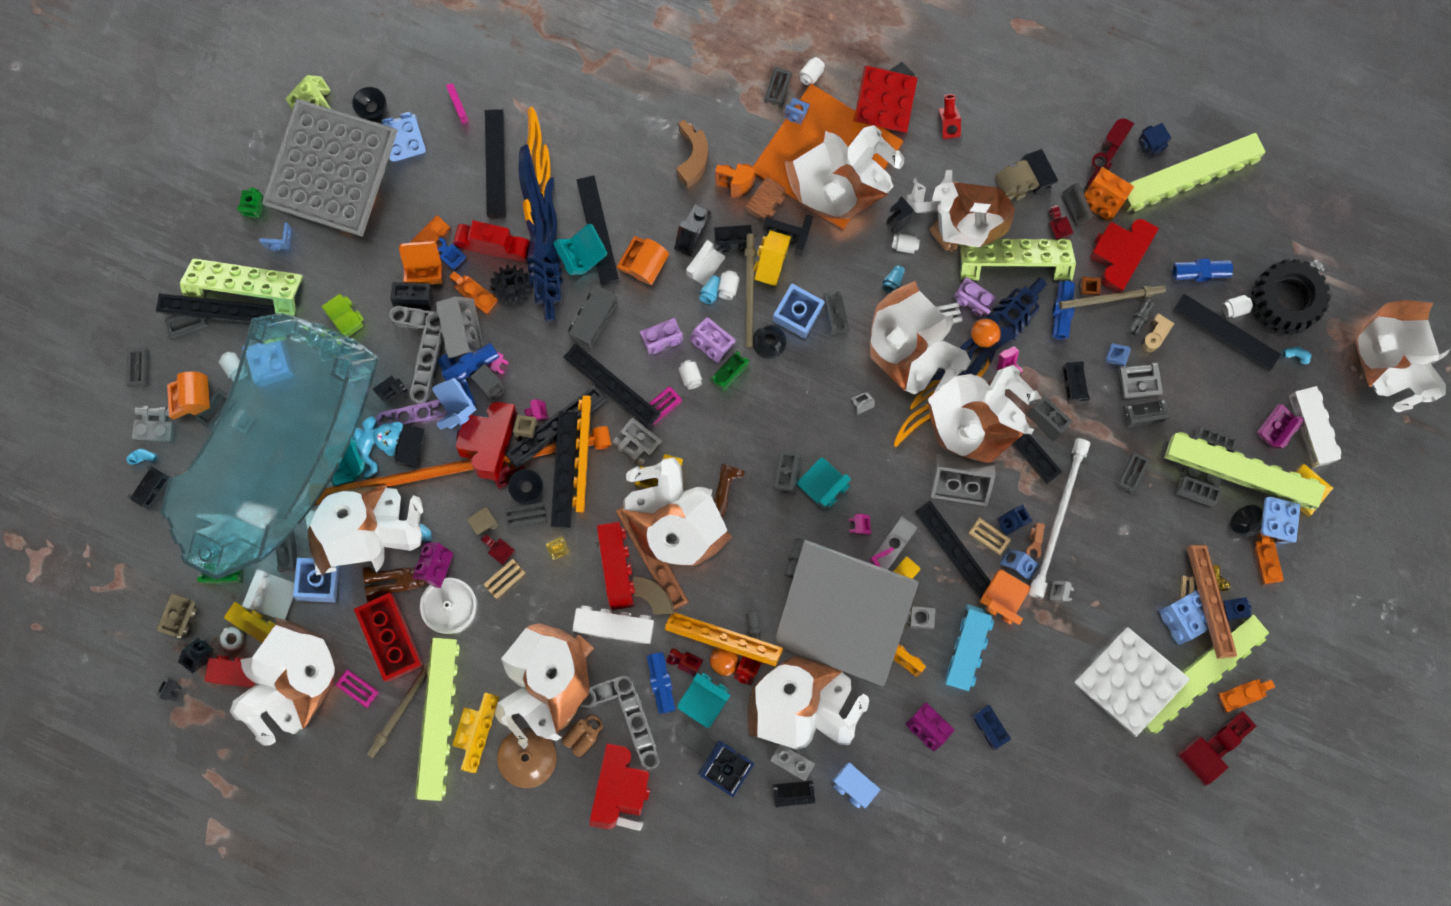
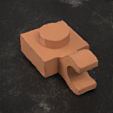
M1036 523L1033 528H1030L1029 539H1031V546L1025 551L1028 556H1030L1031 550L1036 551V558L1041 556L1045 524Z

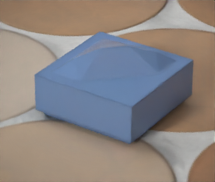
M1111 343L1106 362L1125 366L1131 348Z

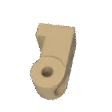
M1159 313L1150 323L1155 327L1141 342L1142 348L1147 352L1155 351L1162 344L1174 325L1173 322Z

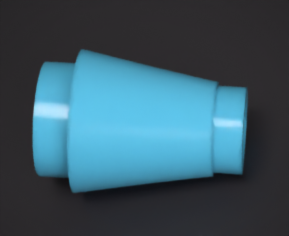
M895 265L882 281V288L887 293L900 288L905 272L902 266Z
M712 275L701 289L699 299L702 302L713 304L716 301L720 283L719 277Z

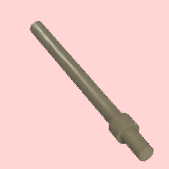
M747 234V247L744 256L746 257L745 347H753L754 257H756V249H754V234Z
M1145 286L1138 290L1059 302V308L1066 309L1136 297L1148 298L1155 294L1165 293L1166 289L1165 286Z
M428 661L381 733H378L374 738L375 742L367 753L369 757L374 758L380 747L385 745L388 735L427 677Z

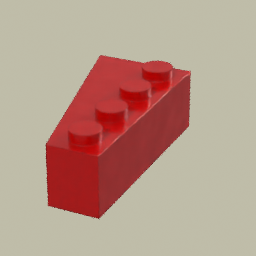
M620 521L597 525L610 608L613 611L634 607L632 593H635L634 582H630L629 575H632L631 563L627 564L626 557H630L628 545L624 546L623 541L627 539L626 530L621 528Z
M217 655V659H208L204 682L252 688L256 685L242 670L240 660L244 658L235 657L234 661H230L228 656Z

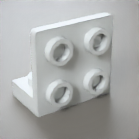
M257 569L242 606L274 618L286 620L294 599V582Z

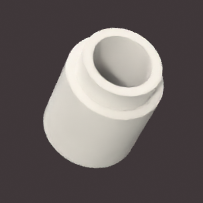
M814 57L807 62L799 72L800 80L803 84L810 85L817 81L824 72L825 64L823 61Z
M900 232L899 234L894 233L892 248L896 249V251L914 254V250L918 251L920 240L917 239V235Z
M726 271V273H722L718 286V296L720 298L732 300L733 296L736 295L740 280L736 272Z
M1246 295L1226 300L1222 304V311L1225 317L1234 318L1250 313L1253 304L1249 297L1247 298Z
M226 352L220 356L218 363L232 381L239 380L246 374L244 371L245 367L236 353Z
M691 360L682 362L678 370L684 386H687L688 390L701 386L702 377L696 362H691Z

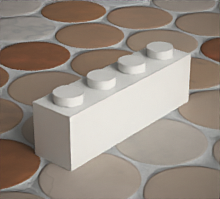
M1317 386L1299 390L1289 395L1295 416H1300L1304 419L1299 429L1312 468L1340 460L1341 449L1336 444L1335 432L1330 426L1329 414L1323 406V396L1318 391Z
M581 606V609L576 608L572 632L651 645L655 622L651 620V616L639 615V618L631 617L632 613L620 612V615L612 614V610L601 609L598 612L593 611V607Z

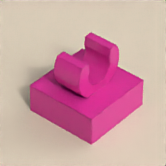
M497 352L500 357L486 366L492 372L503 374L504 371L499 368V365L501 363L508 365V361L503 359V354Z
M532 400L530 401L531 408L524 410L525 416L536 417L537 421L549 420L545 401Z
M854 514L855 518L849 519V522L855 523V528L849 529V532L871 535L869 515Z

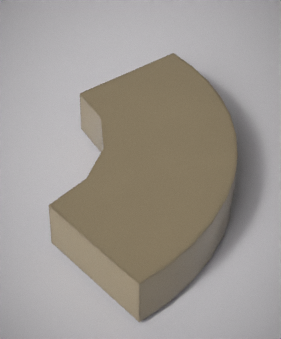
M633 577L634 596L648 601L654 615L674 613L671 598L657 582L646 577Z

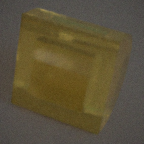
M563 536L545 544L551 558L554 560L570 553Z

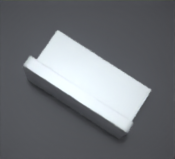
M707 240L686 269V275L704 286L723 263L725 256L715 250L714 244Z

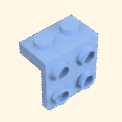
M406 112L400 114L401 118L393 120V117L383 119V123H380L398 130L389 156L391 161H398L426 151L417 124L416 114Z
M455 378L432 388L448 413L436 423L440 430L447 427L451 429L458 423L459 425L464 424L469 420L468 416L476 410L472 400L468 398L461 384Z
M1266 497L1261 526L1262 535L1276 538L1275 543L1279 544L1295 543L1297 540L1301 504Z
M1198 590L1158 611L1178 645L1190 641L1209 630Z

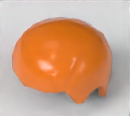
M981 319L972 326L971 337L978 346L991 347L1000 340L1001 330L999 325L993 320Z
M718 647L714 648L710 654V665L715 673L720 676H729L736 672L739 666L738 654Z

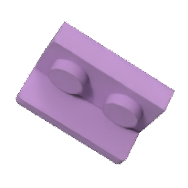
M967 277L964 278L953 295L957 299V303L969 307L973 314L983 318L989 315L990 309L997 297Z
M708 317L694 329L689 339L696 347L700 348L709 358L717 363L736 342L732 336Z
M675 318L640 331L648 354L651 352L653 354L659 353L664 347L669 345L670 347L677 346L683 340V334L680 332Z

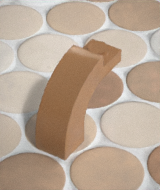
M684 119L678 123L679 131L690 144L692 154L686 162L676 168V175L688 189L702 177L708 164V143L703 131L699 130L696 132L694 126L691 123L688 124Z

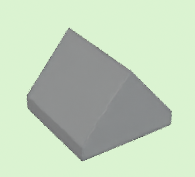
M868 392L850 399L857 415L875 407V401Z

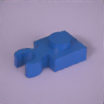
M440 237L439 241L442 243V246L438 248L439 253H442L440 258L454 271L467 257L453 244L447 247L446 241Z

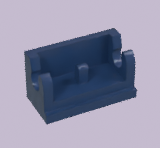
M990 704L971 716L992 750L998 749L1011 740L1010 735H1008Z

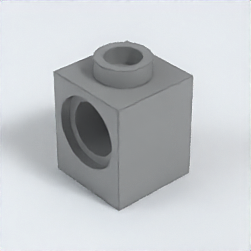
M912 606L906 620L909 623V628L934 629L936 608ZM916 613H922L925 616L923 623L916 621Z

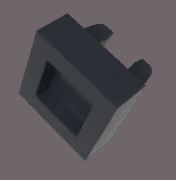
M165 676L156 695L166 701H176L177 697L172 695V691L174 689L182 690V687L173 679Z

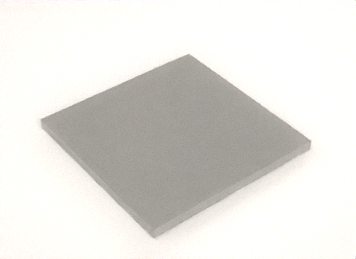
M296 99L262 205L363 237L398 130Z
M805 540L773 645L884 687L919 581Z

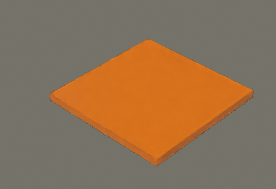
M813 84L809 85L800 98V101L810 104L802 124L791 122L786 118L753 165V168L756 169L755 175L762 180H765L766 177L770 178L784 187L785 194L797 202L799 201L789 183L784 160L794 161L822 144L825 132L836 134L849 147L863 128L871 126L853 122L855 110ZM795 105L794 108H797V109L803 111V107H802V106H800V105ZM877 127L882 131L881 137L898 151L903 144V140L884 128ZM878 153L872 157V160L884 170L889 164L888 161ZM819 215L841 230H844L851 218L832 219Z

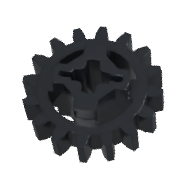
M507 264L506 269L499 267V273L494 271L495 278L490 279L492 283L490 289L493 291V297L498 296L499 303L504 300L505 305L512 302L514 306L515 301L518 300L522 303V297L528 298L527 292H531V287L529 286L531 284L528 279V273L523 274L524 270L522 267L517 270L516 265L510 268ZM520 279L523 281V288L519 284ZM498 283L502 286L501 291L498 288Z

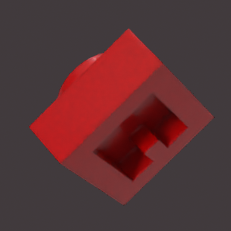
M743 656L734 678L742 684L751 686L762 662Z

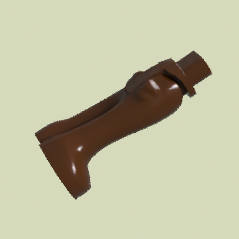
M721 464L718 488L713 499L721 518L726 514L728 508L729 489L732 481L735 478H742L745 473L741 469L726 464Z
M363 567L365 584L391 579L396 580V582L365 586L367 603L382 594L409 591L420 587V585L425 587V584L428 583L424 580L412 578L415 567L377 571V573L370 567Z

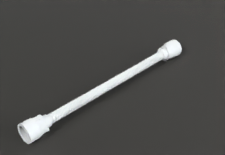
M1075 439L1071 454H1074V461L1061 498L1058 514L1055 518L1056 521H1054L1040 572L1036 579H1032L1028 592L1030 596L1036 598H1044L1048 584L1045 583V577L1055 547L1054 545H1056L1055 543L1080 462L1083 460V457H1087L1091 444L1085 439Z

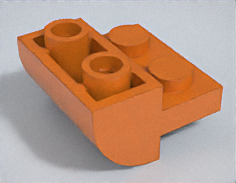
M738 163L736 170L729 165H717L715 185L731 189L730 197H743L754 186L756 169L746 163Z
M634 236L616 267L619 271L630 274L637 280L652 285L668 258L669 252L649 238L645 240Z
M193 371L177 374L176 381L167 384L170 418L175 420L188 413L197 415L210 408L207 375Z

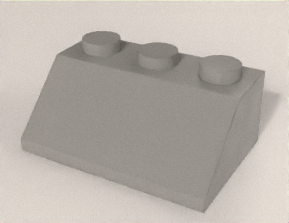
M455 296L436 302V313L440 319V331L444 337V348L448 358H461L467 353H474L484 347L474 298Z
M937 454L931 498L988 507L996 476L995 462L984 463L976 461V459Z

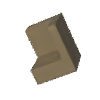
M517 415L513 430L516 441H521L522 436L533 438L535 429L539 427L536 417Z
M487 507L466 519L477 535H480L490 527L494 529L499 525Z

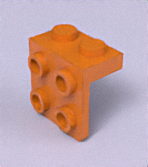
M1102 167L1084 196L1091 211L1107 221H1111L1128 198L1134 186Z
M435 241L403 243L399 245V252L404 267L403 283L442 284L443 267Z
M998 570L982 596L980 603L987 606L985 610L995 616L997 613L1001 614V619L1010 625L1012 622L1020 625L1023 618L1016 613L1027 596L1030 587L1007 572Z

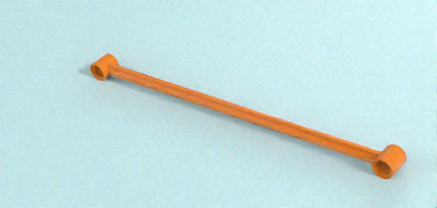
M607 426L591 430L589 446L594 445L595 449H605L612 446ZM556 441L550 443L533 457L555 453ZM506 456L504 458L503 464L510 462ZM471 459L343 484L337 487L325 488L324 484H315L307 487L310 507L320 505L324 498L337 491L382 485L391 487L474 469Z

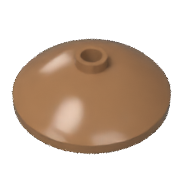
M522 728L520 730L528 739V745L525 750L518 744L519 739L512 732L502 741L499 747L497 763L500 773L510 784L519 788H533L543 784L550 778L556 767L557 752L551 739L537 736L532 728ZM524 754H527L529 756V760L527 762H524L522 760V756Z

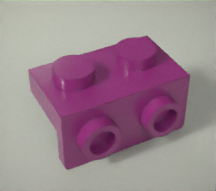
M1278 404L1257 434L1271 448L1282 449L1288 445L1290 438L1299 430L1304 419L1300 416H1294L1283 404Z
M438 542L425 543L412 578L424 580L435 588H441L454 553Z
M927 702L906 722V726L911 732L916 734L933 752L942 746L955 731Z

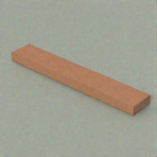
M624 507L616 510L619 519L654 581L671 598L674 611L689 603L668 564L644 554L624 514Z
M1190 545L1187 547L1216 657L1217 659L1234 658L1237 656L1207 545Z

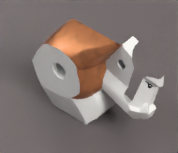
M869 126L862 129L849 147L836 134L825 132L822 144L794 161L784 160L791 188L802 206L827 218L849 219L887 196L894 187L891 182V176L872 160L873 155L878 153L899 170L904 165L905 158L899 150L896 151L881 137L882 131L875 126Z
M946 170L944 180L935 187L932 202H923L926 188L918 183L916 178L913 180L914 188L912 194L907 195L906 201L916 213L938 212L939 230L943 241L981 247L1009 232L1015 209L1011 200L998 187L953 182L952 170Z
M916 280L891 292L876 306L871 328L870 356L904 391L917 394L919 391L925 390L939 367L945 369L946 372L935 389V394L951 379L965 371L971 361L966 351L943 341L944 337L951 330L953 315L946 317L919 291Z
M1413 300L1386 303L1371 317L1355 341L1368 386L1373 387L1378 395L1390 396L1406 388H1411L1414 391V396L1395 403L1392 408L1396 412L1413 409L1415 404L1433 402L1446 395V384L1431 365L1445 357L1450 351L1449 349L1439 354L1428 322L1433 303Z
M1014 365L998 370L990 386L979 376L972 374L955 376L928 398L931 422L937 443L940 447L953 454L976 459V461L991 463L1023 434H1032L1034 429L1029 427L1025 414L1005 396V389H1010L1027 405L1031 406L1042 398L1037 390L1033 391L1019 376L1021 371Z
M666 458L657 465L641 469L637 466L627 472V481L631 482L651 478L658 479V486L631 492L623 501L624 514L645 555L666 563L696 566L718 553L734 537L728 532L711 496L713 489L695 487L684 491L682 468L675 458Z
M386 485L337 491L324 498L308 528L310 553L321 575L324 577L326 571L333 566L372 561L377 573L385 559L384 547L411 551L421 546L423 537L419 527L420 514L423 513L421 499L416 496L411 498L407 520L402 521L398 519L401 496L398 494L397 489L387 488Z
M276 618L275 627L254 656L240 660L245 675L256 685L233 701L230 713L236 721L242 720L256 735L255 740L264 746L272 745L276 740L273 733L260 718L263 712L267 711L284 732L296 734L299 730L305 729L331 691L334 683L335 667L324 639L301 625Z
M542 623L534 624L525 628L502 657L504 669L508 677L521 688L498 702L495 712L498 722L507 726L519 739L518 744L524 750L528 745V739L511 719L513 714L519 713L537 736L557 741L561 738L557 735L559 730L589 695L587 664L581 642L561 629Z
M795 656L765 674L752 687L747 713L749 736L759 737L794 748L799 752L809 745L817 729L837 745H850L855 737V726L862 713L867 711L870 701L866 695L862 694L858 697L847 718L842 719L839 712L852 690L850 675L828 665Z

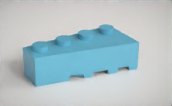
M966 604L965 611H968L966 618L961 620V636H958L954 645L955 655L951 656L945 683L969 691L970 686L974 687L977 676L974 673L976 668L981 666L982 657L980 654L982 649H986L988 643L986 635L988 630H992L994 619H992L991 613L985 609Z

